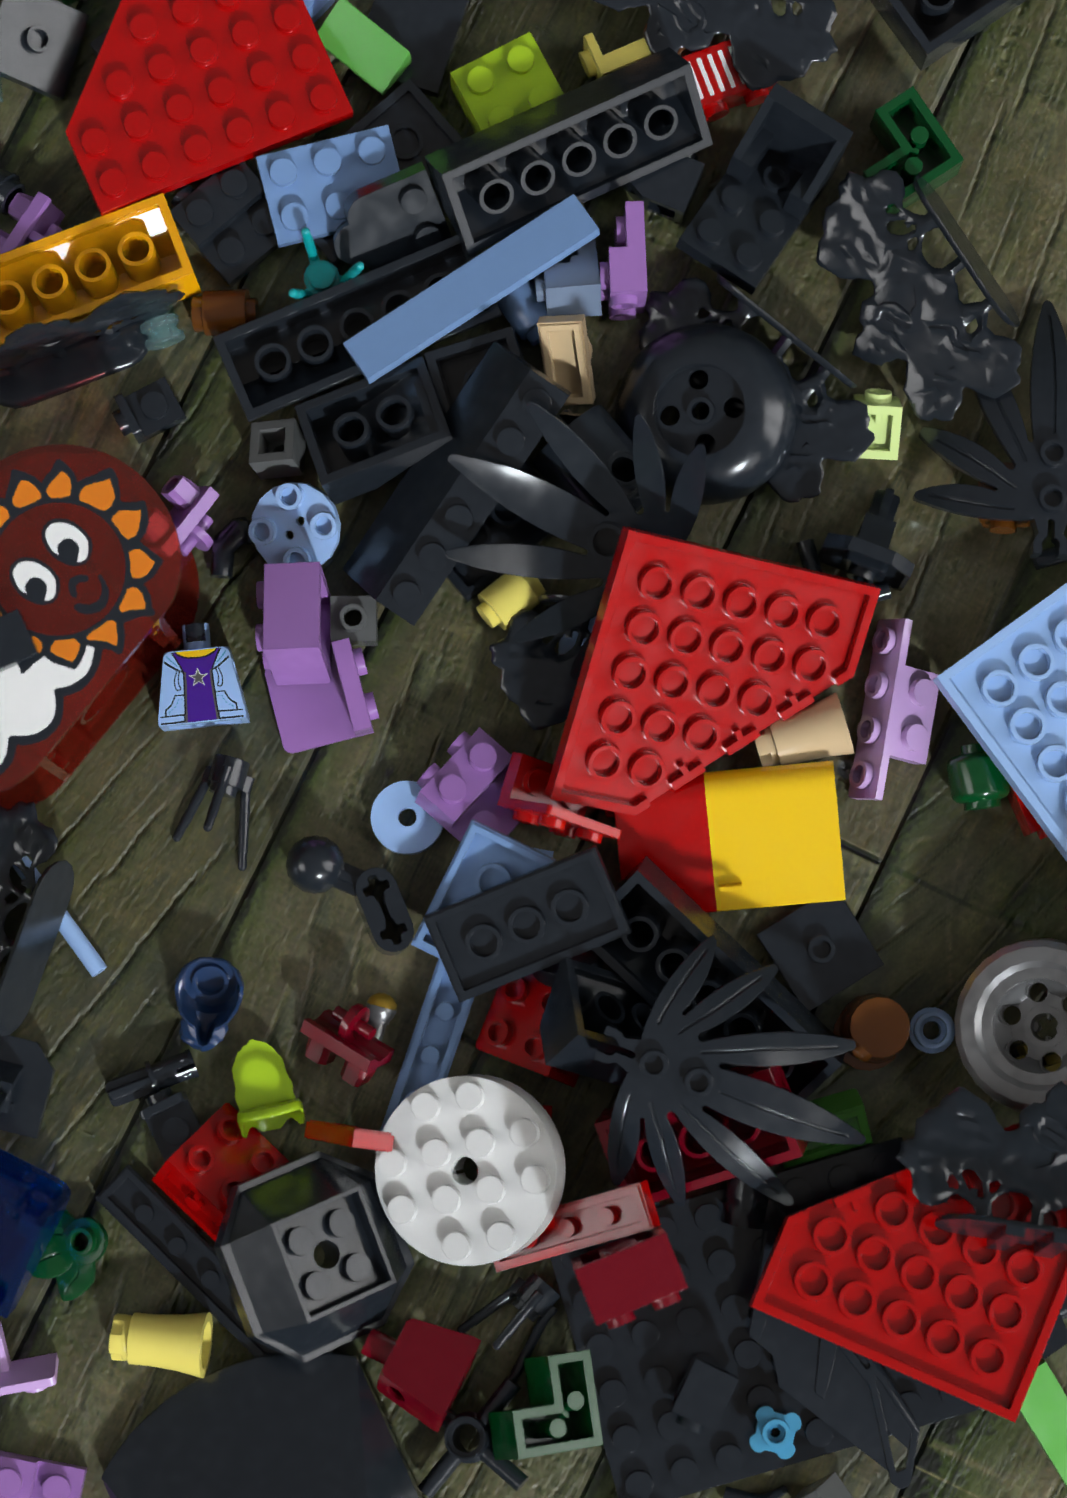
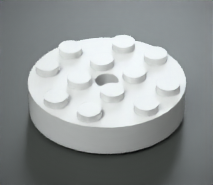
M481 1074L460 1075L433 1081L422 1086L404 1099L394 1110L383 1131L394 1135L392 1152L376 1151L375 1181L380 1203L397 1233L414 1249L429 1258L450 1265L477 1266L509 1257L535 1241L552 1221L559 1207L566 1176L565 1155L560 1135L551 1117L542 1105L524 1089L509 1081ZM467 1158H471L478 1167V1175L475 1181L470 1180L465 1173H456L457 1170L464 1169L463 1165Z

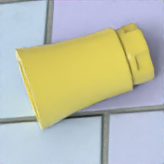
M137 1312L133 1315L116 1314L113 1318L109 1336L111 1360L128 1361L130 1365L157 1367L204 1378L208 1370L212 1349L211 1312L193 1314H148Z

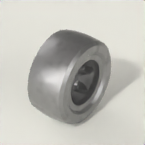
M1053 938L1027 939L1001 948L983 960L968 977L958 998L954 1018L955 1042L963 1065L974 1082L993 1100L1017 1112H1021L1033 1102L1043 1103L1046 1100V1093L1059 1081H1062L1067 1086V1012L1063 1007V1001L1067 997V941ZM1037 983H1042L1048 990L1047 997L1041 1002H1035L1030 996L1031 987ZM1010 1006H1016L1021 1012L1020 1021L1014 1025H1009L1003 1018L1004 1011ZM1047 1015V1019L1052 1020L1054 1016L1058 1022L1056 1027L1057 1034L1052 1039L1050 1036H1046L1044 1041L1038 1035V1032L1042 1029L1039 1020ZM1017 1040L1023 1041L1028 1047L1027 1055L1020 1060L1012 1057L1010 1053V1046ZM1050 1052L1057 1053L1061 1058V1066L1056 1071L1047 1070L1043 1064L1044 1057Z

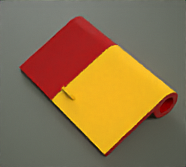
M833 760L704 772L674 791L671 788L649 802L651 804L649 808L636 816L605 810L606 818L615 817L616 828L622 830L620 839H617L621 881L647 856L705 912L846 900Z

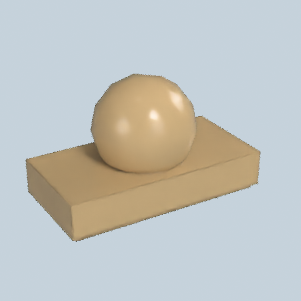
M585 314L540 316L537 327L544 374L572 392L564 405L593 404L596 398L591 365L593 349L587 336Z

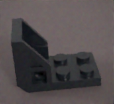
M776 83L734 152L726 173L685 229L676 247L750 295H753L831 180L854 132Z

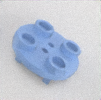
M289 482L273 487L260 498L252 514V522L249 525L248 534L252 542L255 543L257 551L268 564L320 561V564L323 565L332 557L340 541L341 522L336 506L325 492L309 483ZM299 517H303V518H304V524H303V525H301V524L299 523V521H298ZM288 531L293 532L292 539L288 537Z

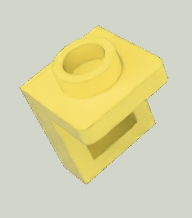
M591 32L583 36V51L579 52V58L588 78L595 76L598 79L648 57L652 53L645 38H642L603 55Z

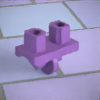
M39 191L35 197L20 192L17 193L9 204L8 214L18 223L10 234L0 229V254L63 231L59 224L65 217V214L52 204V200Z
M174 475L168 480L161 491V494L174 507L167 516L158 508H148L149 523L144 535V539L147 541L144 545L155 554L158 553L167 558H171L176 551L186 557L194 547L202 551L210 549L213 545V540L206 531L214 521L206 515V512L220 496L211 486H197L182 475Z

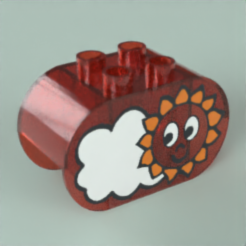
M68 444L44 445L17 452L0 461V616L18 608L40 653L31 659L0 672V806L9 810L19 801L25 803L35 802L36 805L48 799L67 782L162 667L164 653L175 651L183 641L182 625L194 623L198 611L200 581L196 561L192 551L186 557L181 554L178 533L165 504L149 483L134 469L115 457L96 449Z

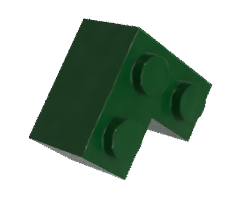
M914 86L875 110L870 128L889 155L863 171L862 177L868 178L882 169L897 171L904 181L905 196L903 198V208L906 209L920 199L913 185V179L917 174L923 177L934 190L958 174L964 159ZM891 204L886 208V212L889 214H896L900 211L895 204Z
M590 1350L561 1352L524 1358L530 1406L488 1412L494 1460H519L603 1445Z

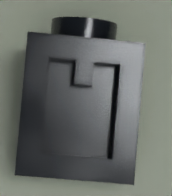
M165 377L126 397L122 393L113 396L119 409L111 413L124 437L133 433L139 444L187 420Z
M170 1087L146 1098L145 1101L148 1108L139 1112L142 1121H146L165 1162L202 1126L186 1092L180 1091L173 1094Z

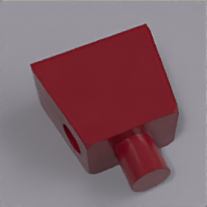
M411 1318L407 1320L398 1339L373 1328L365 1341L361 1354L384 1365L376 1386L379 1392L426 1426L439 1432L476 1358L481 1340L467 1334Z

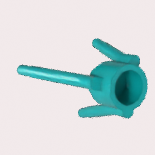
M304 227L301 230V234L310 262L304 273L306 289L292 288L288 294L292 298L303 300L355 278L364 269L363 262H357L341 276L335 265L329 261L320 260L309 228Z

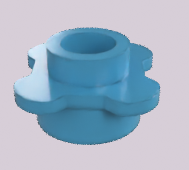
M770 1406L760 1407L755 1415L758 1421L755 1433L749 1439L751 1448L758 1453L765 1450L777 1453L781 1459L792 1457L795 1453V1446L793 1444L795 1432L802 1425L800 1417L793 1412H789L786 1415L774 1412ZM778 1428L780 1430L779 1436L773 1437L771 1430Z

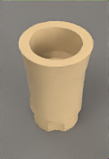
M836 692L805 707L785 721L779 719L760 731L761 736L754 740L762 767L779 764H798L824 757L855 754L845 716Z

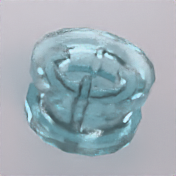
M177 314L160 315L141 324V333L148 336V340L145 342L147 350L164 349L179 343L185 338L184 331L177 328V324L180 322Z

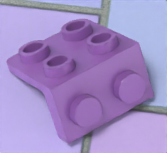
M349 638L331 642V683L277 686L271 670H265V678L282 745L286 752L294 754L374 733L371 720L378 719L379 714L373 691L365 694L363 691L360 676L368 674L361 647L352 648Z

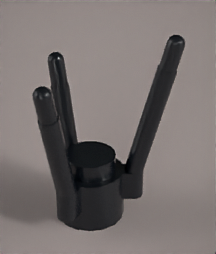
M215 754L212 766L205 767L202 781L179 821L172 839L175 842L181 840L208 789L214 794L203 825V829L206 832L211 831L223 797L235 799L239 791L238 869L245 871L247 868L250 795L255 780L247 776L250 764L235 757Z
M532 1273L526 1281L518 1277L509 1289L457 1328V1332L465 1334L517 1296L512 1305L519 1311L492 1344L495 1350H499L526 1318L534 1322L539 1316L509 1375L515 1382H517L525 1368L524 1358L531 1356L547 1323L558 1311L553 1305L561 1297L535 1273Z

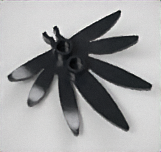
M1047 300L1044 301L1040 310L1031 355L1029 398L1033 441L1030 442L1028 440L1020 410L1011 390L996 399L974 391L988 424L1005 453L1014 464V469H1008L988 450L963 436L945 430L924 427L918 436L929 448L959 471L996 489V491L975 485L945 484L918 490L915 492L913 500L938 510L967 517L999 521H1031L1035 538L1030 545L1029 558H1039L1042 554V542L1047 537L1048 525H1051V542L1056 546L1055 559H1065L1067 556V539L1063 533L1067 525V339L1052 302Z
M533 401L527 403V409L550 447L585 490L608 510L609 515H604L570 492L524 471L484 459L452 454L448 457L449 463L498 503L544 531L586 549L588 553L581 554L561 548L534 544L492 543L451 548L446 551V557L473 567L522 577L542 579L602 578L604 581L602 586L572 595L537 615L514 635L513 641L515 643L533 641L574 628L597 616L623 526L677 539H688L697 519L704 494L706 480V449L704 444H698L684 462L675 482L670 511H666L665 476L659 449L645 417L642 414L635 416L633 463L638 493L644 509L642 514H637L615 476L592 448L552 413ZM591 633L582 645L569 673L571 679H577L580 675Z
M710 935L684 959L671 975L652 1007L642 1037L625 1036L618 1027L609 1023L606 1025L605 1035L614 1037L618 1041L619 1046L635 1053V1055L631 1056L618 1050L609 1053L597 1048L594 1056L595 1060L602 1063L610 1064L616 1062L627 1071L613 1107L609 1127L608 1163L611 1180L614 1185H620L628 1174L638 1148L640 1118H644L648 1147L657 1174L675 1204L679 1207L685 1205L686 1182L682 1155L677 1138L667 1117V1113L672 1111L694 1139L725 1169L760 1193L790 1206L794 1202L793 1197L770 1167L734 1132L702 1109L703 1106H708L725 1116L749 1126L799 1140L858 1145L864 1144L866 1138L864 1134L819 1105L766 1081L720 1068L719 1064L727 1063L746 1066L801 1064L846 1053L855 1049L856 1042L853 1039L835 1035L795 1031L743 1033L701 1041L698 1038L701 1032L719 1025L745 1008L767 987L778 972L777 965L770 964L745 973L710 993L684 1015L682 1012L701 989L714 958L717 939L714 935Z

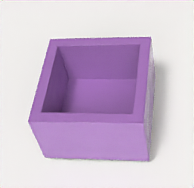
M320 561L264 564V581H257L256 600L258 609H263V623L256 624V648L258 652H262L264 669L271 670L277 686L331 683V595Z

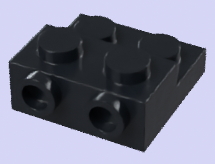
M245 162L207 176L208 179L195 190L191 185L186 186L171 201L174 207L171 210V214L176 227L230 288L278 248L262 182Z

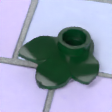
M50 1208L34 1218L35 1226L42 1237L35 1241L27 1250L24 1270L36 1278L51 1279L56 1277L62 1300L64 1302L71 1301L80 1297L94 1283L96 1261L104 1255L107 1249L108 1234L103 1225L94 1218H76L66 1209ZM81 1233H84L88 1238V1245L85 1249H82L79 1244V1235Z

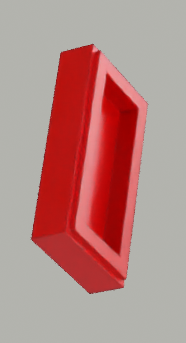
M310 1119V1122L306 1121L304 1137L307 1139L383 1152H392L394 1135H391L392 1133L319 1120Z

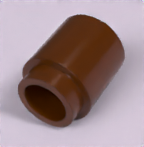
M248 289L203 291L202 295L192 297L191 317L193 329L195 332H205L206 336H217L259 318L258 299L250 298Z

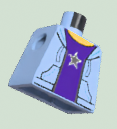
M209 623L182 625L184 650L166 652L163 655L158 714L159 727L163 731L250 723L247 705L230 648L228 646L211 647Z

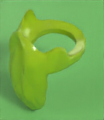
M250 1039L247 1045H244L237 1053L232 1068L236 1089L234 1097L239 1107L237 1122L242 1137L247 1138L248 1131L252 1127L262 1132L279 1129L290 1118L295 1119L300 1124H304L305 1113L303 1103L294 1095L293 1083L286 1072L282 1057L266 1042Z

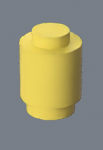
M503 574L477 595L481 604L476 609L489 627L493 629L498 625L503 630H507L510 627L511 618L521 610L534 609L540 604L539 596L544 595L546 591L538 578Z

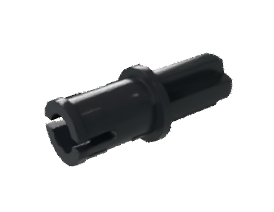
M187 1049L183 1053L150 1064L148 1060L144 1062L146 1067L107 1081L105 1089L110 1103L118 1107L200 1076L190 1049Z

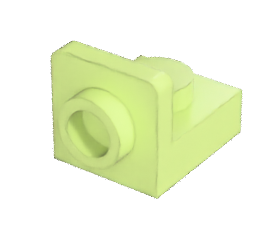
M869 388L865 390V394H854L853 400H858L867 405L870 417L868 429L875 436V440L859 458L898 460L903 410L899 397L892 396V391L880 388Z

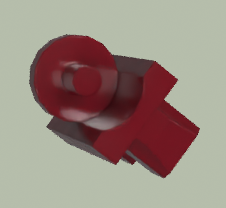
M361 1003L355 1004L349 1011L341 1006H337L333 1011L330 1009L325 1010L315 1020L310 1018L304 1019L300 1032L309 1037L305 1056L317 1064L323 1065L334 1062L336 1054L345 1059L340 1075L342 1080L354 1087H360L368 1083L378 1067L391 1061L395 1050L374 1037L377 1029L367 1023L370 1009Z

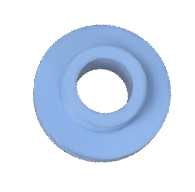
M935 1007L921 1009L910 1020V1041L918 1050L924 1053L934 1054L942 1052L950 1046L954 1039V1022L949 1014L942 1009ZM929 1021L936 1023L939 1028L938 1036L932 1040L926 1038L923 1034V1027Z

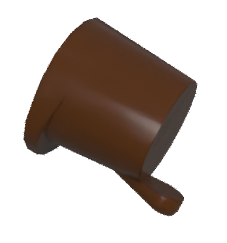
M868 993L857 996L844 1007L834 1024L833 1034L853 1039L856 1042V1047L845 1053L843 1062L858 1070L871 1071L882 1068L895 1059L903 1049L910 1034L908 1015L899 1003L883 994Z

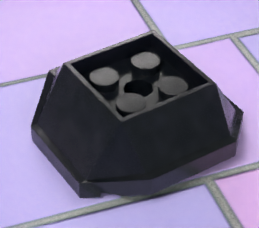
M314 1151L231 1186L226 1202L228 1206L219 1227L214 1250L248 1338L283 1354V1356L297 1363H305L371 1332L373 1328L378 1329L385 1325L415 1263L407 1242L397 1233L383 1210L377 1192L375 1173L323 1152ZM317 1244L323 1248L325 1254L324 1262L321 1266H318L314 1260V1249Z

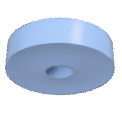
M399 781L387 786L378 794L371 809V825L375 836L384 847L397 854L414 855L429 849L438 840L443 830V826L415 803L418 793L422 789L416 781ZM409 809L415 812L416 821L413 825L404 826L399 822V815L402 811Z

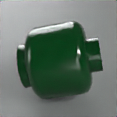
M979 743L960 746L962 755L952 757L947 763L952 799L956 803L964 804V811L1001 806L1000 799L1005 798L1010 793V786L1007 780Z

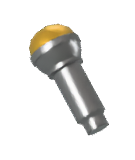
M376 993L369 997L365 1006L370 1009L368 1024L377 1029L374 1037L382 1042L386 1024L389 1025V1022L396 1015L397 1004L390 995Z

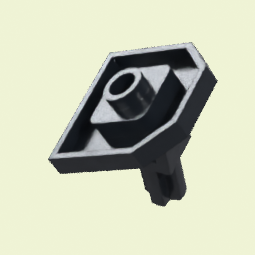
M887 487L886 490L878 489L874 493L869 510L865 514L856 537L828 533L818 553L820 562L846 571V575L850 579L873 584V581L876 583L887 581L890 588L902 591L911 577L915 564L896 551L888 549L897 522H894L900 504V497L894 494L895 491Z
M0 1035V1130L35 1139L39 1137L56 1071L39 1042L11 1035Z

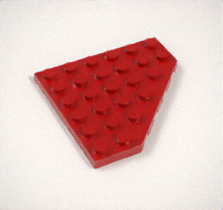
M121 0L65 133L101 216L161 193H168L353 118V109L303 0Z
M623 526L545 794L553 800L633 816L643 812L651 806L649 802L671 788L674 791L704 773L706 771L704 767L724 754L732 755L760 737L759 732L779 719L787 720L815 702L814 697L834 684L840 686L854 677L881 589L870 583Z
M1019 1122L1003 1129L1005 1131H1014L1019 1128ZM908 1168L901 1169L785 1216L748 1306L1007 1420L1016 1422L1067 1295V1251H1062L1053 1258L1034 1256V1246L1016 1243L1006 1251L986 1248V1238L961 1235L939 1229L935 1226L937 1217L952 1213L975 1214L974 1207L958 1194L950 1196L945 1203L935 1206L920 1203L912 1192L913 1180L911 1171ZM963 1170L962 1175L969 1190L976 1188L978 1189V1196H983L982 1181L973 1170ZM949 1176L947 1181L949 1187L958 1189L959 1183L956 1178ZM999 1180L989 1183L990 1193L997 1192L1000 1187ZM1006 1192L992 1202L993 1217L1031 1222L1032 1203L1027 1196L1021 1193ZM1067 1207L1044 1214V1225L1067 1228Z

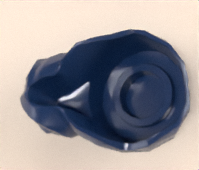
M198 957L185 964L177 975L174 992L176 1005L182 1017L179 1030L182 1041L194 1049L206 1052L224 1040L229 1029L228 1023L236 1015L244 992V982L241 973L228 960L217 957Z

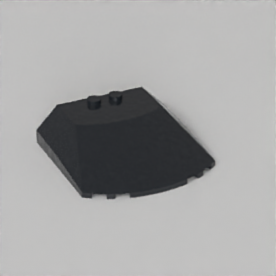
M325 1353L305 1363H297L283 1356V1354L262 1355L231 1364L205 1375L204 1378L192 1382L166 1399L129 1434L101 1476L110 1498H422L358 1357L344 1353Z

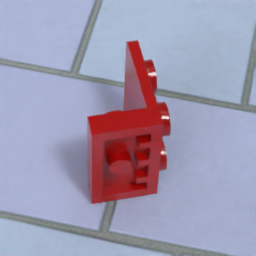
M512 753L497 805L514 811L513 820L536 827L540 824L548 827V832L573 840L576 837L588 842L601 844L603 837L620 839L622 830L585 817L588 806L553 800L545 794L553 764L523 753Z
M533 974L498 987L477 1039L476 1049L575 1087L579 1074L545 1065L540 1022L552 987L539 982Z
M225 1103L178 1148L152 1179L215 1242L228 1206L226 1202L231 1186L289 1162L256 1128H250L247 1138H243L237 1122L238 1111L229 1103Z

